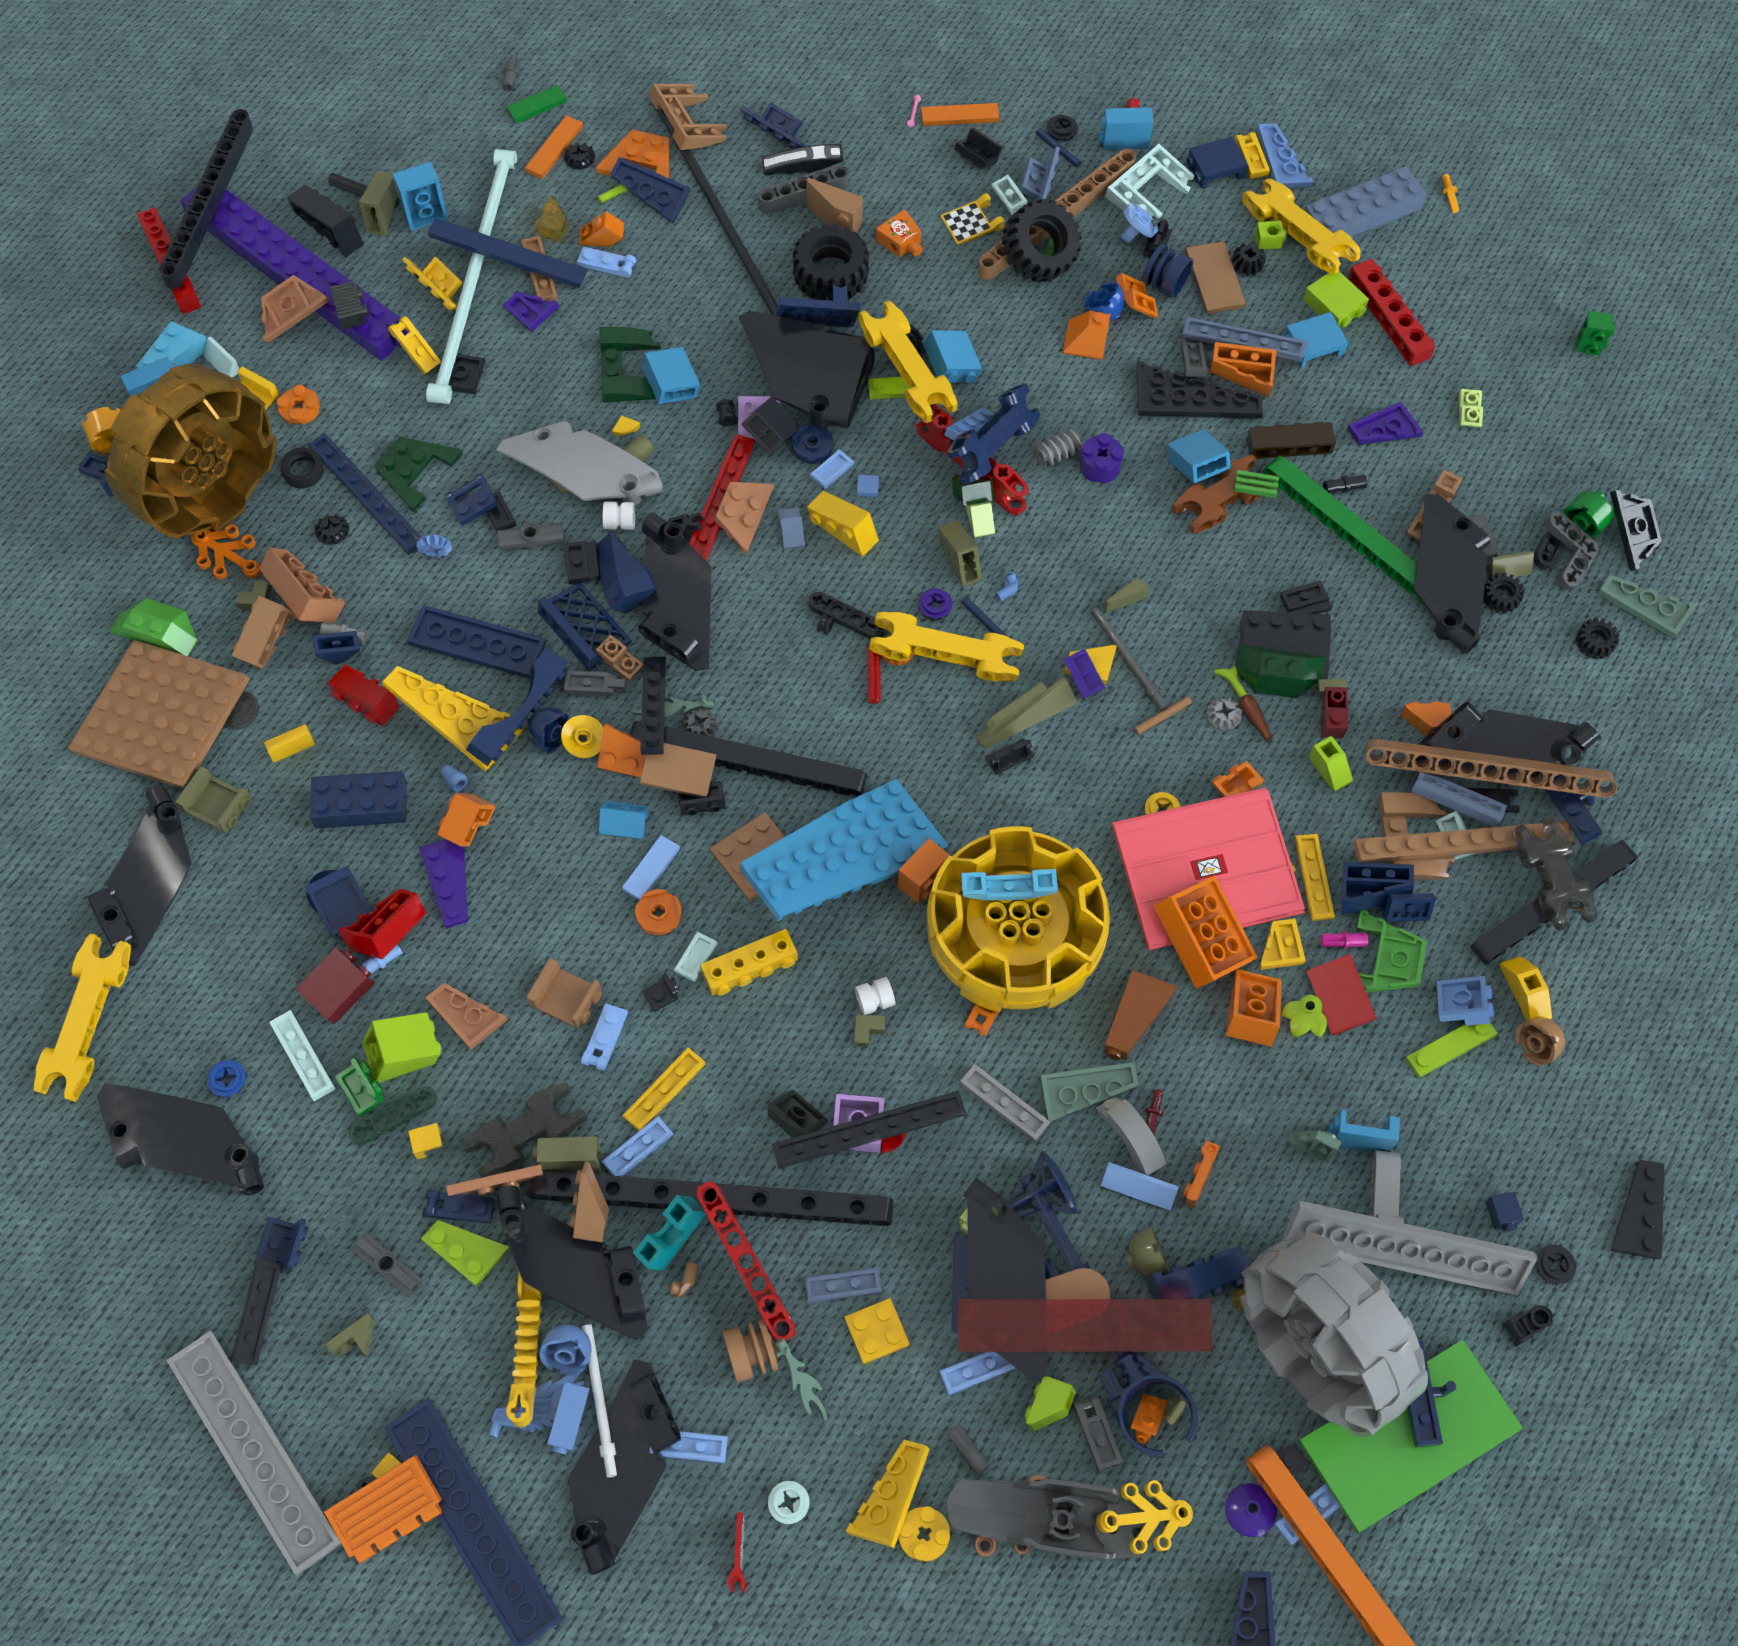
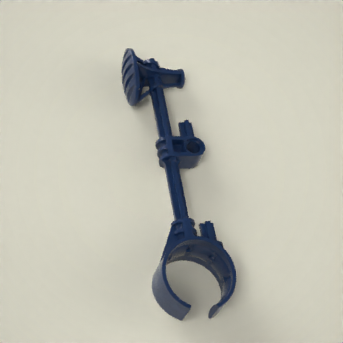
M1042 1151L1033 1172L1019 1180L1022 1187L1006 1200L1011 1202L1025 1191L1027 1195L1012 1203L1010 1207L1016 1212L1032 1203L1033 1208L1018 1213V1216L1022 1217L1033 1212L1038 1213L1069 1272L1080 1268L1090 1269L1089 1264L1081 1262L1053 1212L1077 1214L1078 1209L1075 1197L1063 1173L1058 1169L1057 1164L1054 1160L1050 1159L1046 1152ZM1044 1161L1053 1175V1178L1046 1182ZM1040 1165L1043 1181L1041 1187H1039L1035 1179ZM1061 1190L1070 1207L1052 1193ZM1045 1196H1051L1064 1208L1049 1205ZM1003 1203V1209L1006 1211V1205ZM1051 1257L1045 1259V1279L1060 1275ZM1106 1308L1102 1314L1095 1318L1117 1356L1116 1367H1121L1123 1371L1121 1376L1123 1378L1126 1377L1128 1380L1127 1387L1123 1389L1112 1368L1099 1374L1098 1376L1110 1396L1106 1401L1124 1435L1136 1450L1150 1457L1165 1458L1163 1450L1145 1447L1131 1434L1127 1424V1409L1130 1401L1140 1390L1151 1385H1167L1179 1391L1186 1399L1191 1412L1190 1428L1184 1437L1189 1443L1194 1439L1198 1428L1196 1405L1189 1391L1180 1382L1166 1375L1140 1356L1138 1352L1130 1350Z

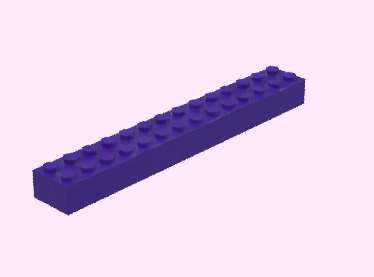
M196 188L180 200L184 212H186ZM226 189L207 231L278 285L292 275H295L329 297L330 301L315 310V312L380 361H383L394 351L388 327L399 323L401 318L361 289L364 299L360 300V302L365 303L368 315L365 316L366 324L354 326L353 328L350 327L349 329L346 328L345 330L342 329L330 287L352 281ZM405 329L401 331L404 336L408 334ZM392 336L394 345L399 347L400 343Z

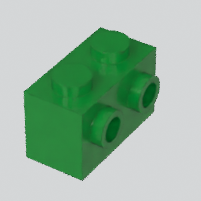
M1589 311L1577 334L1576 351L1584 352L1588 355H1600L1602 350L1608 347L1609 337L1615 333L1614 315Z

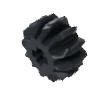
M1251 242L1248 245L1242 243L1240 247H1236L1231 261L1234 270H1239V275L1245 272L1247 277L1250 273L1256 276L1264 268L1266 255H1264V249H1259L1258 244L1253 246Z

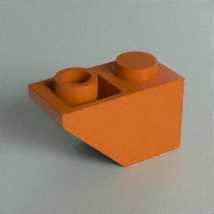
M605 211L601 215L596 216L587 225L582 226L579 232V245L613 246L623 239L624 222Z
M1439 701L1432 703L1411 702L1405 704L1401 716L1427 736L1451 714L1450 703ZM1451 726V727L1448 729V736H1449V734H1450V732H1451L1453 726Z

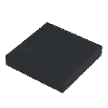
M457 354L448 384L451 386L452 391L476 395L486 363L485 358Z

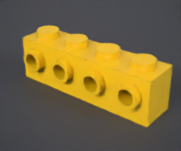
M784 929L702 963L700 967L711 995L718 994V996H722L730 992V988L737 985L740 987L746 986L754 978L759 976L765 978L773 974L774 970L780 967L786 969L793 966L795 961L798 960V954L787 929Z

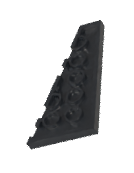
M1137 360L1138 416L1262 418V396L1242 390H1229L1224 388L1225 385L1218 383L1216 386L1208 384L1204 379L1186 376V374L1176 371L1170 373L1163 371L1162 367L1154 366L1153 368Z

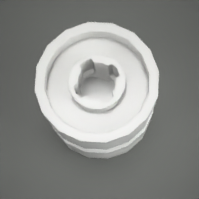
M604 502V529L616 530L619 525L624 530L635 529L636 515L634 502H624L620 506H618L617 502Z
M887 977L874 980L872 985L865 983L855 987L856 998L863 1015L876 1012L877 1007L886 1009L895 1006L894 994Z

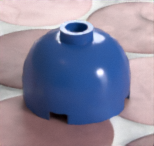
M1110 281L1100 285L1102 289L1097 293L1093 290L1086 298L1084 306L1087 312L1093 310L1095 312L1111 314L1110 320L1113 321L1120 317L1126 302L1122 288L1116 281Z

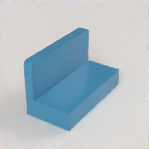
M604 801L600 808L599 833L643 839L649 806Z

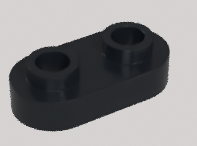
M1547 532L1542 536L1534 552V563L1541 569H1547L1554 565L1564 543L1551 532Z

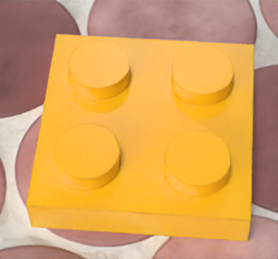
M891 1298L844 1317L863 1365L910 1346Z

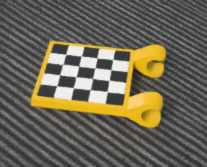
M983 194L974 202L940 215L957 245L974 240L990 232L1004 229L1005 221L1003 217H996L989 223L981 210L991 206L989 194Z

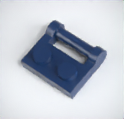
M482 473L477 474L475 479L454 492L449 491L445 494L462 526L499 505ZM481 485L482 489L460 502L457 501L458 498Z

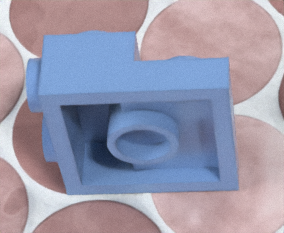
M1485 976L1437 981L1440 1022L1465 1020L1466 1026L1490 1023V1017L1494 1016L1493 1003H1488V999H1493L1491 985H1486Z

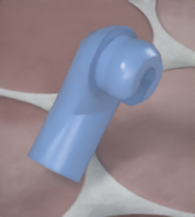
M1007 572L1005 574L1004 588L995 592V596L1000 602L1017 592L1019 581L1014 572Z

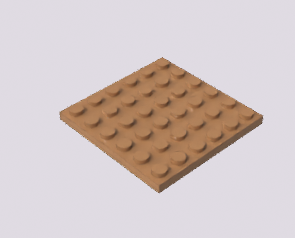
M133 640L68 749L78 755L185 789L199 769L250 679L246 674Z

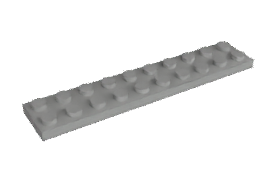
M1304 1201L1298 1202L1282 1238L1284 1240L1289 1236L1304 1237L1308 1233L1313 1232L1329 1239L1335 1245L1349 1250L1364 1263L1517 1296L1537 1260L1535 1252Z
M210 1330L166 1360L294 1574L298 1576L340 1546L341 1542L325 1513L214 1332Z

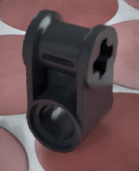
M1539 1305L1501 1324V1326L1508 1330L1514 1340L1513 1345L1517 1347L1549 1327L1553 1322V1314L1548 1307ZM1534 1314H1539L1543 1317V1325L1535 1321Z

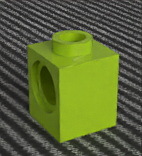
M1281 221L1257 223L1255 238L1259 249H1280L1282 247L1283 241H1286V229H1283Z

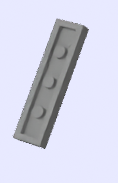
M976 1064L961 1079L960 1085L1032 1141L1036 1142L1050 1125L1049 1120Z

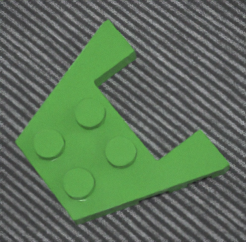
M1366 910L1360 911L1357 931L1381 936L1374 975L1358 973L1365 991L1376 992L1419 987L1427 941L1402 928L1398 929L1388 924L1380 917L1378 919L1370 915Z

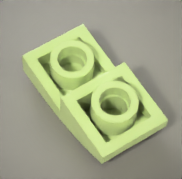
M1460 390V426L1482 427V391Z

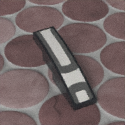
M841 144L804 146L762 157L763 172L766 176L785 171L786 174H792L804 169L807 173H812L844 162Z

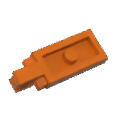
M1206 1141L1201 1149L1200 1154L1203 1161L1202 1163H1196L1192 1173L1196 1177L1192 1184L1188 1182L1183 1196L1186 1197L1185 1205L1192 1209L1195 1208L1220 1150L1219 1145Z

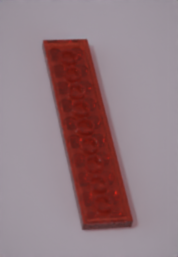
M957 1299L958 1352L1212 1351L1211 1299Z

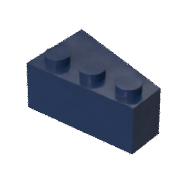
M1343 862L1341 915L1384 906L1387 904L1389 894H1413L1414 865Z

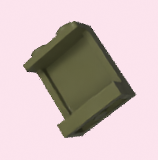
M201 766L175 803L181 812L226 834L229 829L235 827L242 810H246L249 807L251 796L247 789L243 787L238 789L213 777L208 769Z

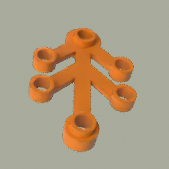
M232 524L228 525L225 530L215 532L206 530L201 533L192 534L191 541L199 548V557L196 562L200 569L206 570L210 568L209 547L214 550L216 566L213 569V573L216 579L223 580L228 576L224 557L243 568L242 570L247 578H257L261 574L259 563L253 560L247 561L232 551L244 548L248 550L253 549L256 545L254 537L252 535H245L241 540L226 543L215 541L224 538L236 539L239 536V530L237 526Z

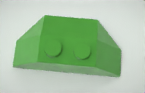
M148 598L119 613L109 630L110 633L188 657L198 642L186 611Z

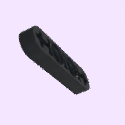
M814 592L809 596V608L813 612L821 616L826 613L829 618L833 616L835 617V623L870 640L874 637H883L884 628L874 624V617L823 592ZM822 600V604L818 603V605H815L814 601ZM840 608L843 613L836 616L831 613V610ZM858 617L862 622L854 625L850 622V619ZM878 627V631L871 632V628Z

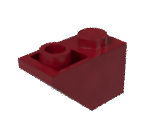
M1324 688L1320 716L1321 737L1343 738L1348 730V688Z

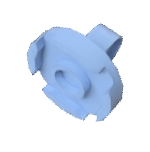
M1130 203L1125 208L1124 215L1130 224L1120 236L1124 242L1130 243L1139 232L1152 238L1159 231L1157 224L1153 226L1151 223L1153 218L1138 205L1133 208V203Z

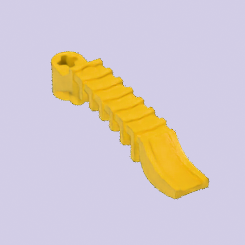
M520 1272L518 1273V1298L520 1301L516 1305L519 1310L516 1322L519 1326L515 1332L517 1337V1344L514 1346L516 1357L513 1358L515 1371H512L514 1384H511L506 1413L514 1426L522 1428L529 1425L533 1419L534 1398L537 1390L535 1383L537 1380V1354L539 1352L538 1340L540 1339L539 1326L541 1325L540 1312L542 1311L541 1301L543 1295L540 1291L524 1283ZM521 1405L525 1413H521L520 1418H517L515 1413H519Z

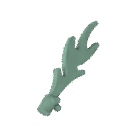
M671 696L670 700L673 703L665 701V719L674 716L682 708H685L683 711L684 715L688 714L691 709L695 710L699 709V707L703 709L714 708L713 699L707 700L706 696H702V702L684 701ZM632 710L633 714L642 715V710Z
M784 1338L779 1339L775 1343L779 1349L775 1355L777 1358L784 1355L790 1372L791 1389L796 1390L798 1384L799 1396L806 1413L811 1414L809 1401L812 1400L818 1407L822 1419L827 1420L823 1404L812 1392L813 1387L822 1390L821 1385L812 1376L797 1371L799 1366L804 1367L805 1364L792 1356L791 1350Z

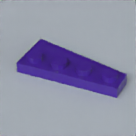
M443 839L419 847L445 928L448 929L468 922L464 846H459L447 839Z

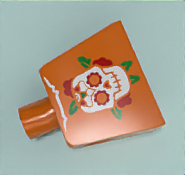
M905 209L876 228V241L897 256L901 257L908 251L915 257L922 253L923 247L919 245L921 243V230Z

